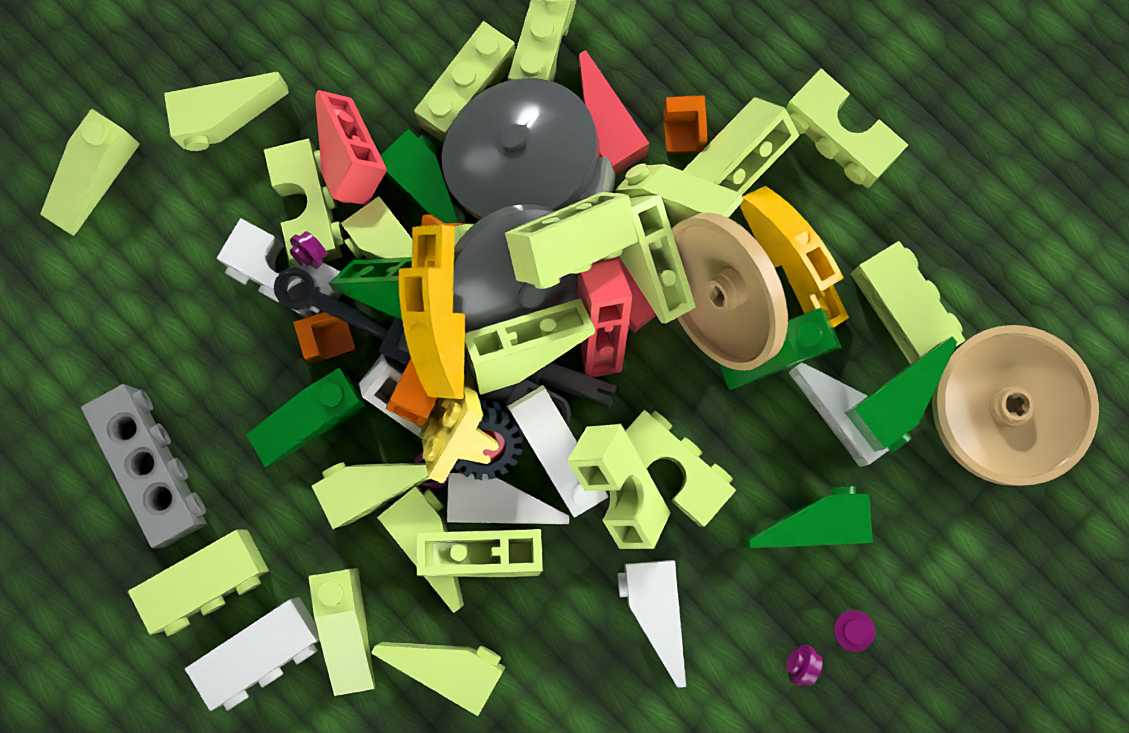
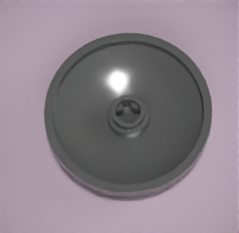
M538 78L509 80L492 86L478 94L463 107L453 120L445 137L442 150L444 178L451 193L461 207L478 220L499 209L520 204L541 205L558 211L574 204L589 186L598 164L599 137L586 105L568 88L558 83Z
M520 204L502 208L475 223L454 247L453 313H465V333L577 299L578 273H569L559 278L560 282L558 284L541 289L536 288L534 284L517 281L505 232L553 213L555 210L533 204Z

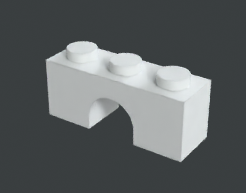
M240 218L216 259L227 266L225 274L243 284H246L248 279L260 284L261 286L258 291L279 303L274 294L273 286L275 279L279 275L275 266L276 259L284 245L273 235ZM323 262L318 269H314L310 265L307 268L300 267V269L305 270L317 280L319 287H321L320 292L339 300L342 294L332 290L328 283L340 271ZM295 279L288 285L287 291L290 299L299 300L305 296L307 284L303 279ZM314 306L311 309L308 308L307 310L300 311L292 309L306 318L324 312Z

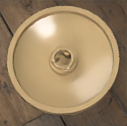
M698 213L676 224L672 228V232L696 306L693 310L677 317L686 333L705 354L721 365L731 369L751 370L775 357L786 338L788 311L780 279L765 251L743 227L720 214Z
M1008 325L991 328L961 343L954 349L932 396V409L936 429L949 453L959 464L974 475L1001 485H1034L1044 483L1064 474L1079 462L1086 453L1094 438L1098 424L1099 402L1097 390L1085 363L1064 341L1046 331L1028 326Z

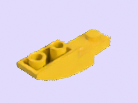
M767 186L742 196L744 200L739 206L756 241L765 251L774 268L782 266L804 314L818 308H823L827 310L833 327L847 320L849 316L833 285L844 279L830 252L809 223L788 202Z
M447 225L412 228V268L399 269V296L408 349L418 378L427 396L463 399L465 313H453L454 226Z

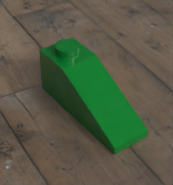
M408 129L380 155L387 168L384 175L424 215H433L444 223H458L435 155L438 152L437 148L425 135L422 134L418 138Z
M412 257L353 260L328 284L336 292L402 320L399 296V269L412 268Z
M818 308L788 320L783 346L775 357L751 370H735L720 363L719 365L728 389L733 390L842 347L827 310Z
M953 336L938 343L845 412L874 452L886 448L893 452L911 439L908 432L919 424L958 343Z
M338 368L302 390L248 432L246 436L264 467L268 468L368 406L349 374Z
M856 486L831 488L832 495L818 497L744 539V548L873 543L869 494H856Z

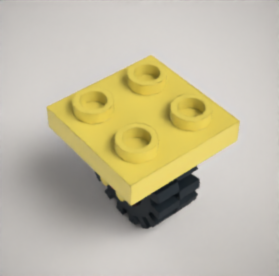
M464 374L463 399L439 398V406L433 417H428L419 433V438L422 439L423 459L426 462L428 478L440 483H444L453 466L456 470L461 468L462 475L469 477L473 471L476 480H482L483 473L488 474L489 480L496 478L494 471L499 469L502 475L507 473V463L515 466L518 462L516 454L521 455L522 452L521 434L510 410L506 406L501 410L500 404L492 401L490 408L487 407L486 400H479L473 378Z

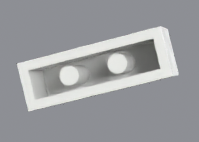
M300 597L290 599L186 667L185 670L210 711L222 705L228 711L249 697L245 690L255 683L259 682L263 688L284 673L280 667L293 659L297 665L315 654L318 650L314 644L320 641L316 623Z

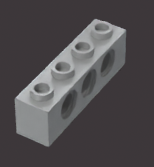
M122 384L81 406L151 548H166L207 525L203 514L206 513L205 506L196 493H191L185 481L188 478V473L182 462L178 458H173L167 446L171 443L169 435L161 424L155 423L150 413L153 410L152 402L142 389L139 390L138 388ZM134 420L137 427L136 433L128 440L125 436V428L129 422ZM151 454L154 459V467L150 473L145 474L142 469V463L145 457ZM168 489L172 494V502L164 510L160 505L159 499L161 493Z

